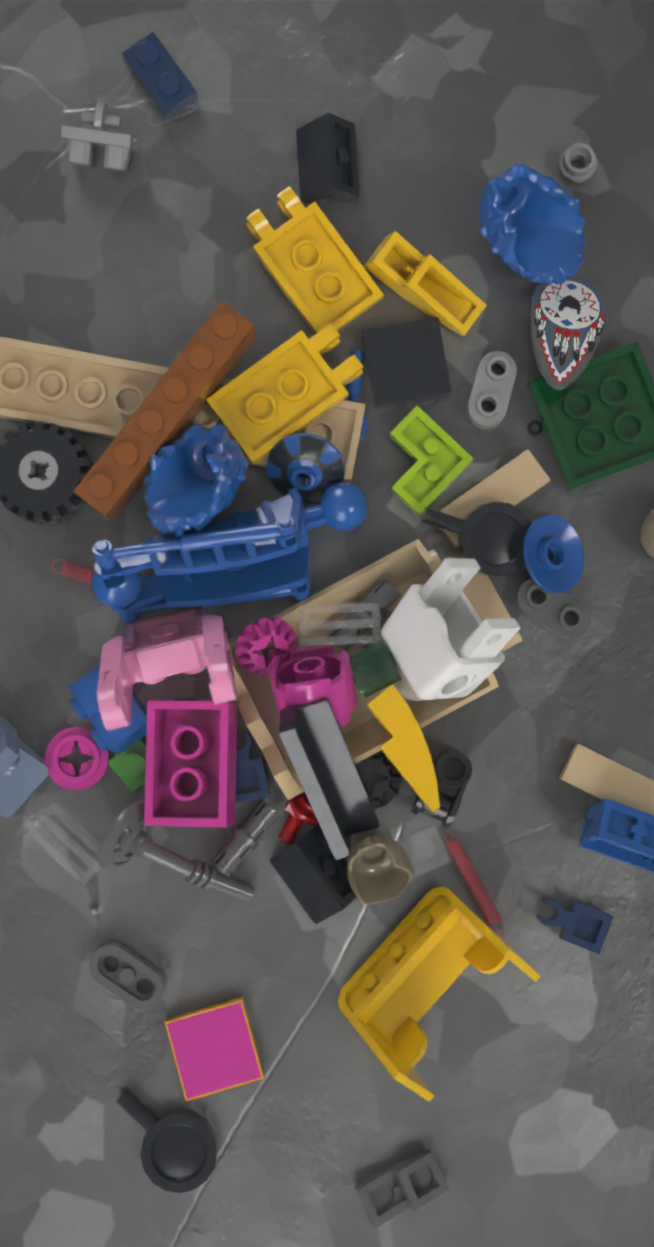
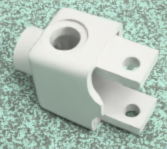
M446 558L426 584L410 586L382 627V638L395 658L394 663L388 669L387 677L390 684L395 686L400 695L409 700L421 701L466 697L505 661V656L501 650L521 628L515 618L485 619L482 622L462 591L481 568L475 559Z

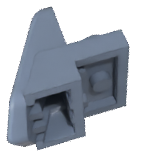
M0 715V815L8 818L21 807L49 774V769L45 761L18 737L17 730Z

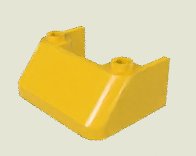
M436 887L430 890L346 982L340 991L338 1004L341 1012L391 1076L430 1102L435 1095L413 1069L424 1056L428 1045L427 1035L418 1024L420 1019L470 964L483 974H493L498 972L510 960L535 982H537L541 975L452 891L446 887Z

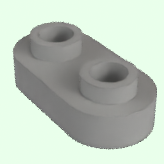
M493 351L486 354L481 359L476 371L467 404V416L470 422L480 429L496 427L501 423L507 412L517 374V367L514 359L505 352ZM491 366H502L504 374L495 375L491 371ZM484 401L491 402L494 405V411L485 412L481 407V403Z

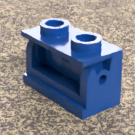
M605 798L587 809L579 847L654 873V815Z

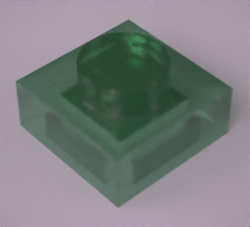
M384 640L349 657L358 688L365 697L402 680L392 653Z

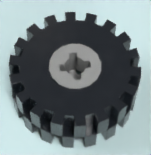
M43 421L34 422L35 427L31 428L26 423L19 425L20 432L14 435L9 431L4 435L8 440L4 446L0 445V501L3 502L4 507L21 519L31 521L37 525H43V522L56 525L59 524V519L61 518L67 521L75 517L72 513L75 509L78 508L82 511L86 506L83 500L73 491L90 471L93 465L91 457L77 438L68 430L64 431L59 425L51 423V426H47Z

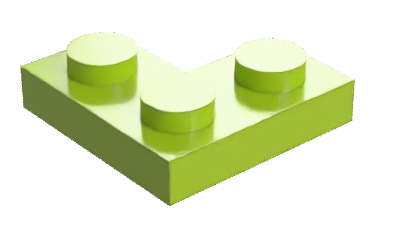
M416 406L392 430L389 436L416 461L393 485L391 491L419 517L425 507H429L474 459L419 406Z

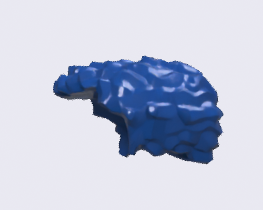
M515 164L499 177L489 181L482 193L481 203L478 205L481 219L480 234L491 243V252L494 255H500V258L504 263L508 264L512 271L520 272L523 278H529L534 283L552 284L554 282L558 285L565 283L567 276L574 277L580 265L584 262L582 255L586 239L583 237L582 228L585 224V218L580 215L578 198L571 197L566 188L554 181L553 177L542 176L540 172L525 164Z
M193 424L185 430L182 438L173 440L172 445L160 447L157 456L153 455L149 462L151 466L150 473L143 479L146 486L144 500L149 508L146 515L151 519L152 526L157 528V530L163 533L175 531L176 536L179 537L190 527L195 528L196 531H202L216 514L228 509V506L231 505L236 496V491L241 482L245 481L246 470L249 464L242 454L237 441L229 436L228 430L222 424H217L209 430L201 424Z

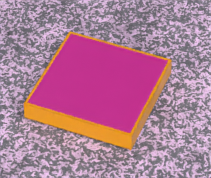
M243 997L165 1020L164 1023L186 1102L264 1079V1071Z

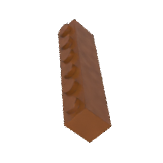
M221 301L73 492L114 523L144 485L143 479L151 470L149 463L153 455L157 456L160 447L172 445L173 440L181 437L207 403L206 399L215 393L256 340L254 324L227 303Z

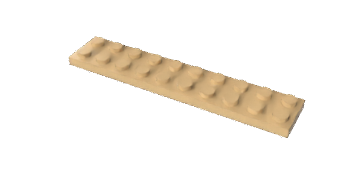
M0 337V418L34 424L36 421H43L47 426H51V423L59 425L63 430L115 439L169 368ZM226 378L215 392L220 390L233 379ZM346 400L341 401L299 433L315 434L331 442L339 450L344 460L345 476L343 481L351 483L366 404ZM207 402L188 428L193 424H201L209 430L217 424H222L223 426L224 424ZM241 449L242 454L245 456L248 464H252V462L246 456L244 451ZM269 455L255 465L267 467Z

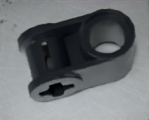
M455 749L443 750L433 762L438 785L439 804L444 806V808L440 807L432 813L417 795L411 809V813L415 815L421 812L441 821L442 827L446 829L451 826L457 814L462 795L472 775L470 760L459 750ZM452 757L459 758L463 764L461 774L456 778L445 777L442 773L443 763Z

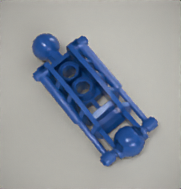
M340 482L333 484L324 491L320 497L319 504L304 509L297 488L288 490L289 494L271 503L268 500L260 502L261 507L242 513L240 511L233 512L232 516L213 524L210 521L200 532L192 528L185 530L183 535L179 537L176 536L175 531L154 537L148 536L144 538L143 542L113 548L112 543L108 540L98 541L92 547V552L96 559L94 564L95 571L91 579L92 592L102 605L111 607L112 610L118 612L121 621L126 624L137 621L140 616L139 613L192 606L206 608L293 596L297 600H304L311 593V539L309 530L325 524L337 531L354 530L367 517L369 507L367 497L357 485L349 482ZM151 567L154 568L155 574L144 578L141 577L139 571Z

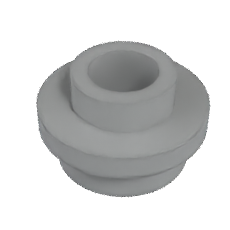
M576 143L566 147L558 160V168L561 175L573 183L587 181L592 177L597 167V158L593 149L584 143ZM579 161L583 168L577 169L571 165V162Z

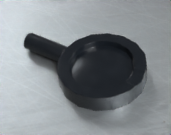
M496 501L482 504L470 511L464 519L425 507L421 516V522L458 534V546L462 558L475 559L481 567L478 571L479 573L503 576L514 573L525 564L524 539L531 522L522 510L512 504Z
M127 1089L116 1102L147 1131L143 1138L140 1156L143 1169L152 1183L165 1191L183 1193L195 1190L206 1182L215 1168L219 1148L216 1132L208 1120L195 1111L183 1109L165 1112L157 1118Z

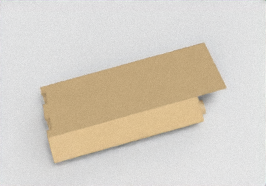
M419 539L272 617L286 621L293 628L297 635L296 643L298 649L313 645H329L334 647L335 653L342 655L343 649L328 634L353 610L351 606L355 602L359 603L384 578L401 595L386 609L394 611L410 586L426 584L446 558L440 560L434 549L427 551ZM459 550L446 558H462ZM477 572L462 591L482 622L485 619L511 618L489 576ZM384 612L376 620L378 624L374 628L370 627L347 651L353 676L366 652L364 645L367 640H372L384 616ZM519 631L503 647L502 652L522 641ZM237 635L228 640L233 659L237 695L235 702H237L246 726L259 745L275 780L287 800H290L303 793L304 789L279 736L280 718L269 672L263 678L258 673L248 674L239 664L235 654V645L239 637ZM271 638L267 647L260 649L264 658L268 655L269 650L276 649ZM394 657L392 661L386 662L373 692L364 689L365 686L363 684L361 687L355 684L358 703L355 710L350 714V722L341 727L355 763L379 752L381 746L392 738L368 709L367 704L391 686L387 675L388 669L395 661ZM492 672L466 697L412 701L405 697L403 699L411 709L420 728H423L499 686L494 672Z

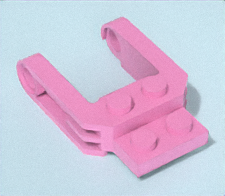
M196 606L126 624L125 640L122 635H119L103 644L97 699L106 730L130 726L134 683L155 684L163 681L167 676L179 673L187 675L199 673L206 666L211 679L209 688L214 704L237 700L232 651L228 645V636L224 630L222 616L205 615L204 608Z

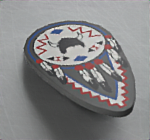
M567 276L566 282L558 285L554 282L552 284L542 282L536 286L530 300L529 321L535 360L548 385L556 390L567 388L586 369L600 340L607 317L606 300L600 290L589 281L576 276Z

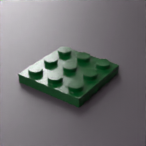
M638 341L591 358L583 373L565 389L556 390L550 387L543 376L530 380L526 386L568 492L654 461V382Z

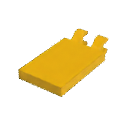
M289 186L277 195L279 199L277 201L278 207L290 219L274 231L259 209L246 217L248 221L246 224L247 228L260 241L253 246V252L314 334H317L330 323L338 332L382 300L384 294L316 202L305 208L296 193Z
M332 323L322 328L310 339L301 330L206 399L253 465L269 455L271 449L279 440L299 433L346 399L349 393L344 385L353 382L363 374L362 369L364 366L355 354L334 370H331L322 358L321 354L332 350L340 343L338 339L340 334Z

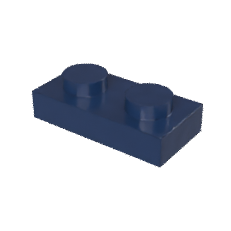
M151 32L122 52L124 61L166 119L198 99L196 90L154 32Z

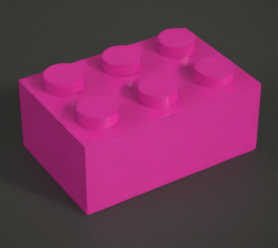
M147 701L144 826L229 827L235 824L237 702H225L215 705L214 701Z

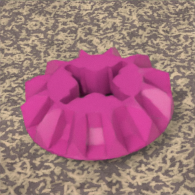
M274 617L258 619L245 627L240 633L235 645L236 658L248 674L258 673L264 678L273 662L279 659L281 665L290 659L289 652L298 649L296 643L297 635L293 628L282 619ZM271 638L276 649L269 650L268 655L264 658L260 649L266 648Z
M84 727L64 729L57 733L47 746L45 763L48 765L49 776L56 784L65 789L84 790L96 785L107 772V762L110 755L107 749L103 751L94 741L90 734L91 729ZM77 741L82 754L93 756V759L81 764L79 776L75 763L62 761V757L74 754Z

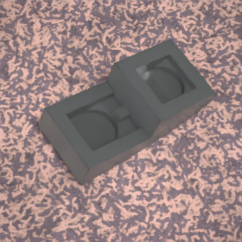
M427 1150L376 1173L355 1185L354 1189L370 1224L376 1229L409 1207L416 1211L449 1190V1187L432 1151Z

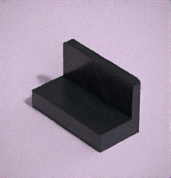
M328 112L298 128L296 137L300 201L309 204L326 195L348 203L360 198L355 124Z
M319 824L309 829L293 844L270 859L273 867L315 924L342 911L356 898L348 880L347 863L344 858L335 860Z

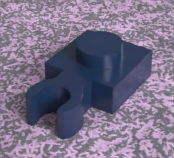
M244 732L245 746L242 749H237L236 804L271 796L264 757L251 758L250 752L253 747V738L249 732Z
M550 897L543 898L542 901L555 907V914L551 918H544L537 914L536 918L542 924L550 927L562 926L559 934L562 940L600 954L614 916L574 899L569 910H566L555 899Z

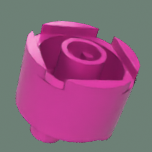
M313 645L289 652L290 659L281 665L279 659L273 662L269 668V677L279 718L280 710L327 697L340 727L350 722V714L355 710L358 698L349 655L346 651L342 650L341 655L334 652L333 646Z

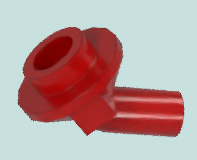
M305 791L286 802L285 810L290 815L277 838L289 845L292 844L303 822L312 826L318 822Z

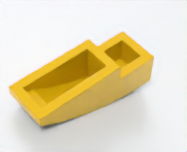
M396 231L383 239L364 265L369 272L403 299L429 317H438L440 324L460 336H465L487 306L432 255L429 254L424 257Z
M392 684L367 704L371 713L392 737L381 746V750L428 809L434 813L440 808L431 754L422 730L411 709Z

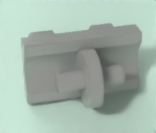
M99 101L96 105L95 113L82 112V123L94 125V130L62 125L61 138L68 140V162L92 166L93 145L105 146V168L127 171L131 150L137 151L138 139L133 138L132 135L108 132V127L121 129L122 117L109 115V105L106 102Z

